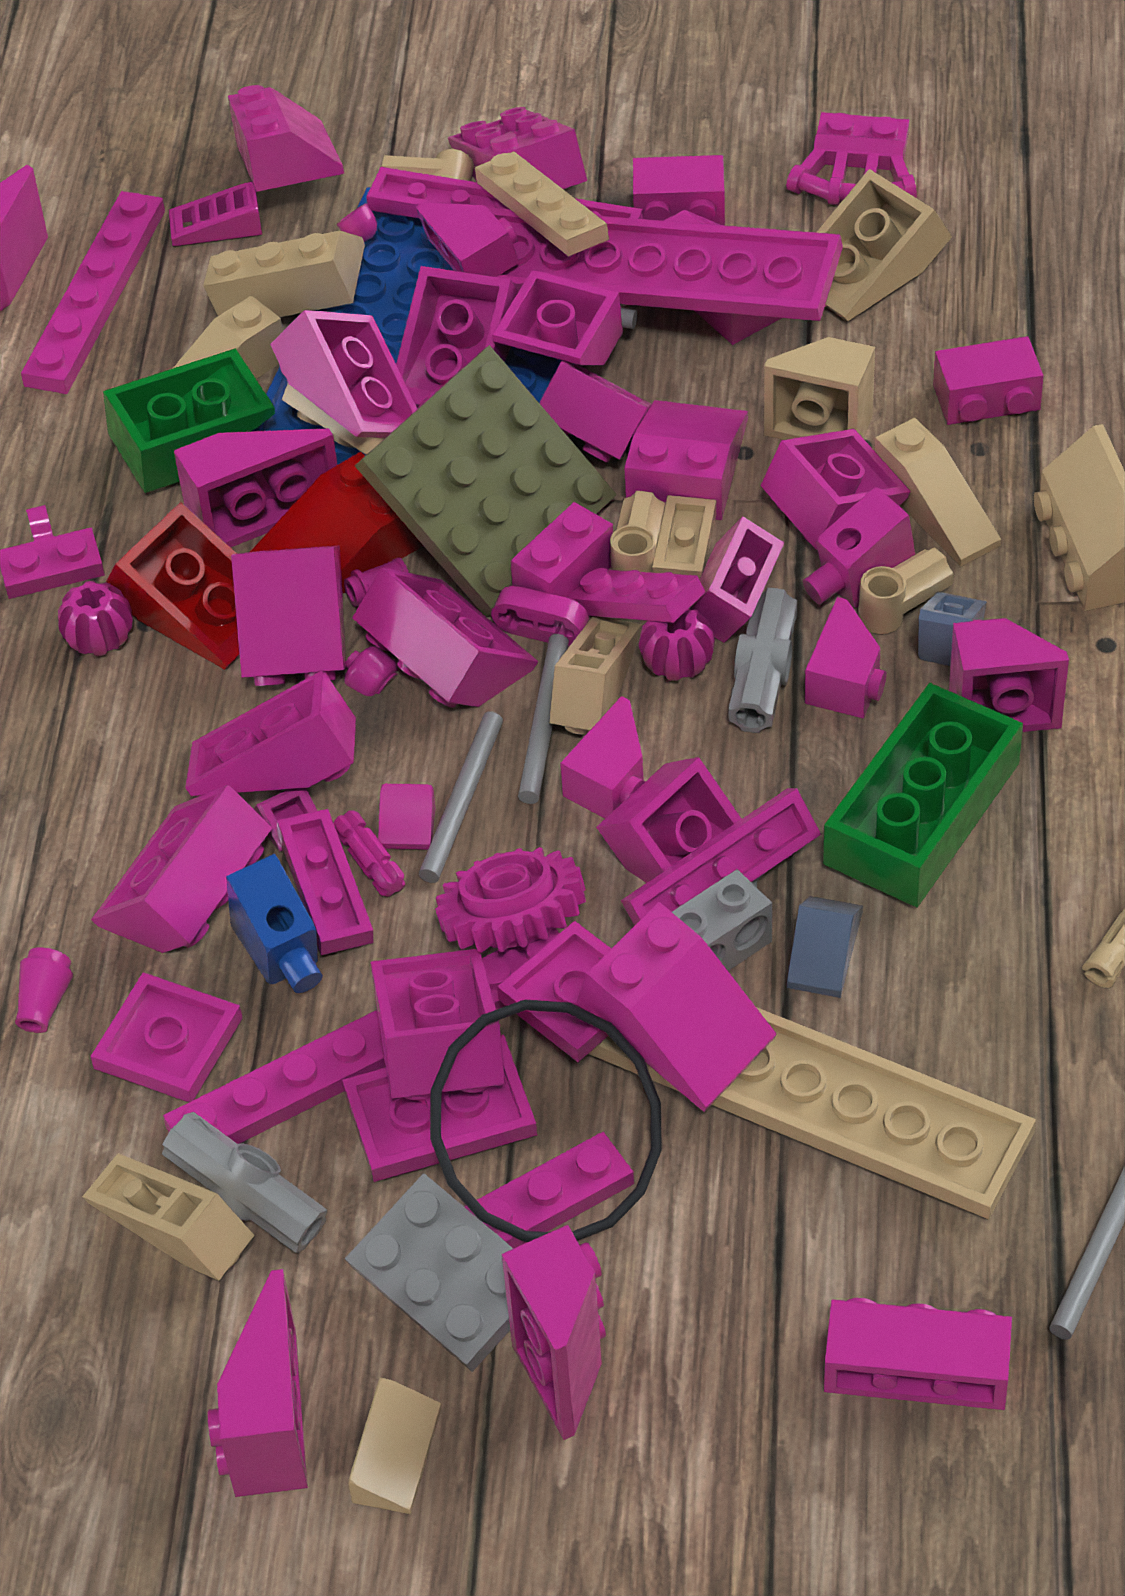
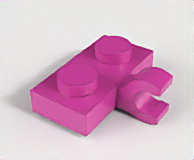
M45 505L26 509L34 541L0 550V568L8 599L105 576L92 527L53 536Z

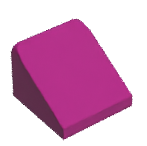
M382 784L380 790L378 840L385 849H429L433 838L436 811L432 785Z
M306 788L288 789L254 807V810L272 827L268 837L279 853L283 851L277 834V820L317 811Z

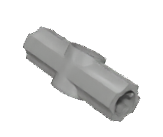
M767 588L761 594L752 617L749 619L746 634H740L734 666L735 683L729 703V721L739 726L741 731L760 733L762 729L772 727L781 685L786 686L788 682L792 659L791 638L797 618V599L790 597L784 589Z
M195 1112L185 1114L171 1128L162 1144L164 1146L163 1156L206 1186L210 1191L217 1193L240 1220H252L295 1253L306 1248L310 1241L317 1236L326 1221L327 1209L279 1175L281 1171L280 1166L269 1154L252 1145L237 1144Z

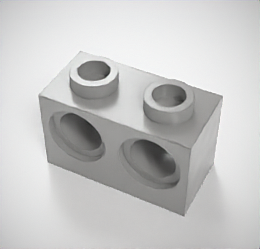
M738 869L672 911L674 915L703 938L728 971L772 942V902Z

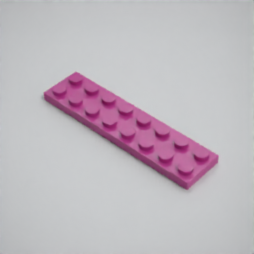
M487 207L498 220L504 217L517 236L518 242L514 243L513 247L519 263L497 277L511 279L518 292L531 270H536L619 292L620 304L820 321L843 248L840 234L598 216L607 223L609 240L567 256L510 209Z

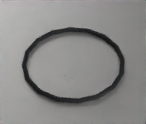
M521 1000L481 1015L448 1047L431 1088L430 1140L448 1186L480 1221L523 1242H530L550 1233L526 1231L488 1213L457 1179L441 1138V1092L458 1052L489 1023L525 1010L568 1013L606 1032L635 1064L651 1106V1150L636 1188L607 1218L572 1231L576 1240L579 1241L613 1227L645 1194L662 1151L661 1101L644 1058L612 1023L569 1002Z

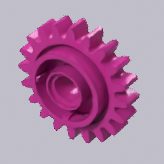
M540 847L533 852L523 851L522 848H518L512 852L495 853L494 856L482 861H475L474 866L467 871L456 872L458 882H448L442 885L445 894L436 896L438 907L435 910L441 930L445 932L448 942L457 940L460 949H465L475 943L477 951L480 953L490 946L498 948L499 952H504L507 948L517 946L524 948L527 947L528 943L538 939L545 940L549 938L548 933L554 928L564 929L567 927L565 917H574L580 914L578 905L586 902L584 894L586 889L580 867L575 866L572 857L562 859L561 852L558 850L545 856L543 848Z

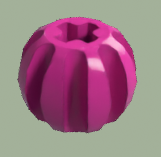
M92 580L86 581L82 586L71 588L63 597L62 605L58 609L60 633L71 648L82 654L93 653L96 656H103L110 650L118 649L127 640L128 632L132 628V608L128 600L123 596L121 590L107 582L96 583Z
M687 609L674 623L647 621L642 625L639 639V649L643 655L645 665L656 675H664L670 681H679L683 677L693 678L705 669V665L712 659L715 645V637L708 619L699 611Z

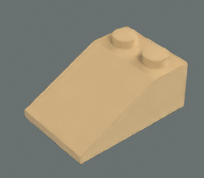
M869 169L816 232L840 234L843 245L825 307L846 321H850L921 274L952 238L936 211Z

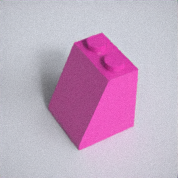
M340 545L245 552L231 555L241 677H254L255 686L277 685L285 683L284 674L305 673V679L324 670L330 680H336L335 670H344L346 668Z

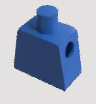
M272 854L226 876L231 927L266 982L276 984L287 979L295 993H303L314 988L323 977L316 965L318 961L316 928L276 854Z

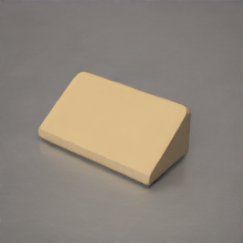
M379 1379L349 1477L352 1503L411 1514L442 1406L440 1402L393 1380Z

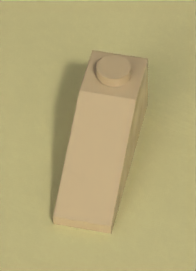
M251 295L214 318L173 368L236 348L257 379L279 365L270 344L283 332L281 318Z
M916 418L875 437V452L911 491L908 498L900 506L960 567L1001 546L1000 536L945 446Z
M593 616L555 664L549 723L565 726L567 731L575 734H587L618 699L640 638L642 624Z
M119 1153L82 1196L88 1204L184 1266L218 1281L237 1262L240 1253L255 1236L217 1193Z

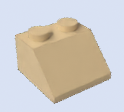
M827 337L767 359L764 365V436L787 440L855 429L864 438L873 417L875 347Z

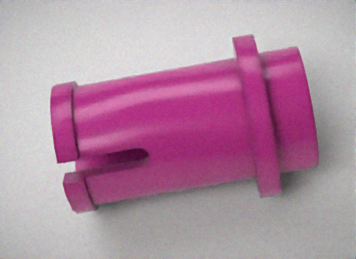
M396 558L389 563L364 572L358 569L353 570L351 577L344 579L345 591L351 604L354 607L360 605L381 567L409 573L404 561L401 558Z

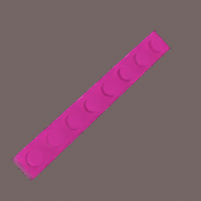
M556 928L548 933L549 938L545 940L538 939L528 943L527 947L524 948L517 946L507 948L504 952L497 950L482 958L496 1010L506 1006L498 1000L497 986L559 934ZM377 1010L164 1114L163 1118L166 1129L170 1132L171 1128L185 1114L195 1112L231 1140L240 1144L344 1092L342 1079L385 1068Z

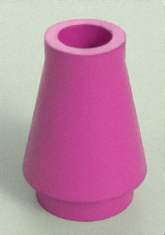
M37 947L30 949L27 958L20 961L18 1013L15 1024L19 1028L34 1033H44L47 1031L49 1021L73 978V973L69 969L71 960L67 955L54 949Z

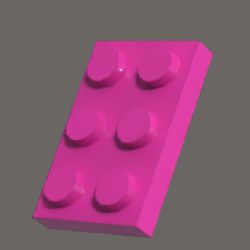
M504 1034L501 1035L504 1085L490 1086L484 1091L475 1093L463 1092L461 1090L441 1092V1138L450 1160L537 1136L536 1121ZM386 1067L342 1079L346 1099L373 1182L439 1164L430 1140V1097L420 1100H411L405 1097L391 1099Z

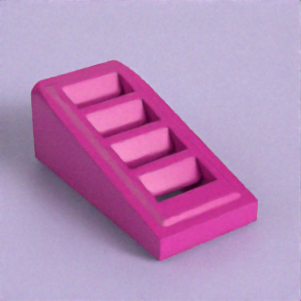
M252 182L243 183L169 209L173 246L262 235L257 192ZM184 222H192V225L183 227Z

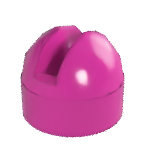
M367 203L349 213L336 224L341 231L360 236L364 242L371 239L377 231L376 218Z

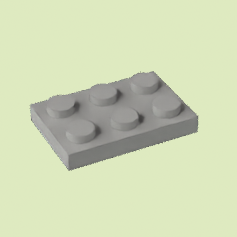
M425 1173L418 1178L345 1258L354 1270L471 1372L475 1370L510 1331L502 1253L514 1248Z

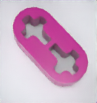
M508 586L501 590L491 612L495 624L505 632L547 643L551 635L561 634L568 638V647L589 622L587 610L577 601L520 586Z

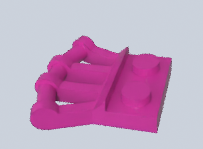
M821 112L817 134L815 135L814 149L801 165H795L791 169L786 183L787 190L797 194L805 191L828 200L829 205H839L856 185L844 183L847 167L865 168V173L869 169L877 174L879 169L890 170L894 182L891 183L917 198L914 177L912 174H909L904 162L909 135V119ZM824 165H834L830 181L816 176Z

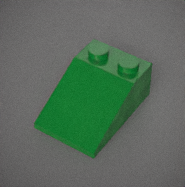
M236 348L103 391L108 434L144 493L180 482L174 450L217 433L252 432L275 414L274 405Z

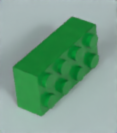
M929 682L824 824L823 864L918 908L1019 765L1023 723Z

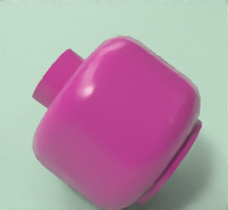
M376 646L368 647L361 653L355 650L345 662L346 668H348L344 676L345 684L365 696L380 694L387 684L398 675L397 663Z

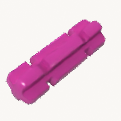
M349 810L344 815H339L334 820V826L343 845L350 846L347 850L369 879H374L372 884L379 894L390 897L395 892H400L405 886V881L403 880L404 873L396 862L389 861L391 858L390 854L370 828H365L367 823L361 815L354 810Z

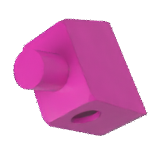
M877 486L873 488L818 537L816 544L821 567L803 579V586L808 595L817 604H822L837 593L842 598L847 599L852 607L858 608L860 582L867 570L881 566L893 568L915 555L909 514Z

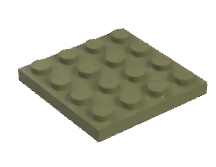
M490 345L474 357L355 465L359 472L486 617L491 615L492 608L501 590L512 586L511 560L573 502L597 514L617 495Z

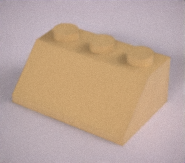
M335 231L324 234L313 233L304 238L279 243L268 242L259 247L239 251H224L210 257L203 286L218 316L251 295L279 317L299 314L304 310L315 311L351 304L354 301L365 243L360 236L343 231Z
M1101 424L1090 428L1042 470L1040 491L1034 493L1036 515L1039 521H1046L1049 527V541L1052 552L1056 557L1061 556L1065 564L1064 573L1070 592H1077L1085 611L1125 603V471L1104 425Z

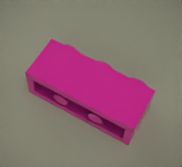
M852 1298L847 1301L831 1299L825 1356L824 1392L1005 1410L1009 1377L1012 1317L996 1315L991 1311L983 1309L958 1312L938 1310L933 1306L920 1303L896 1306L877 1304L866 1298Z

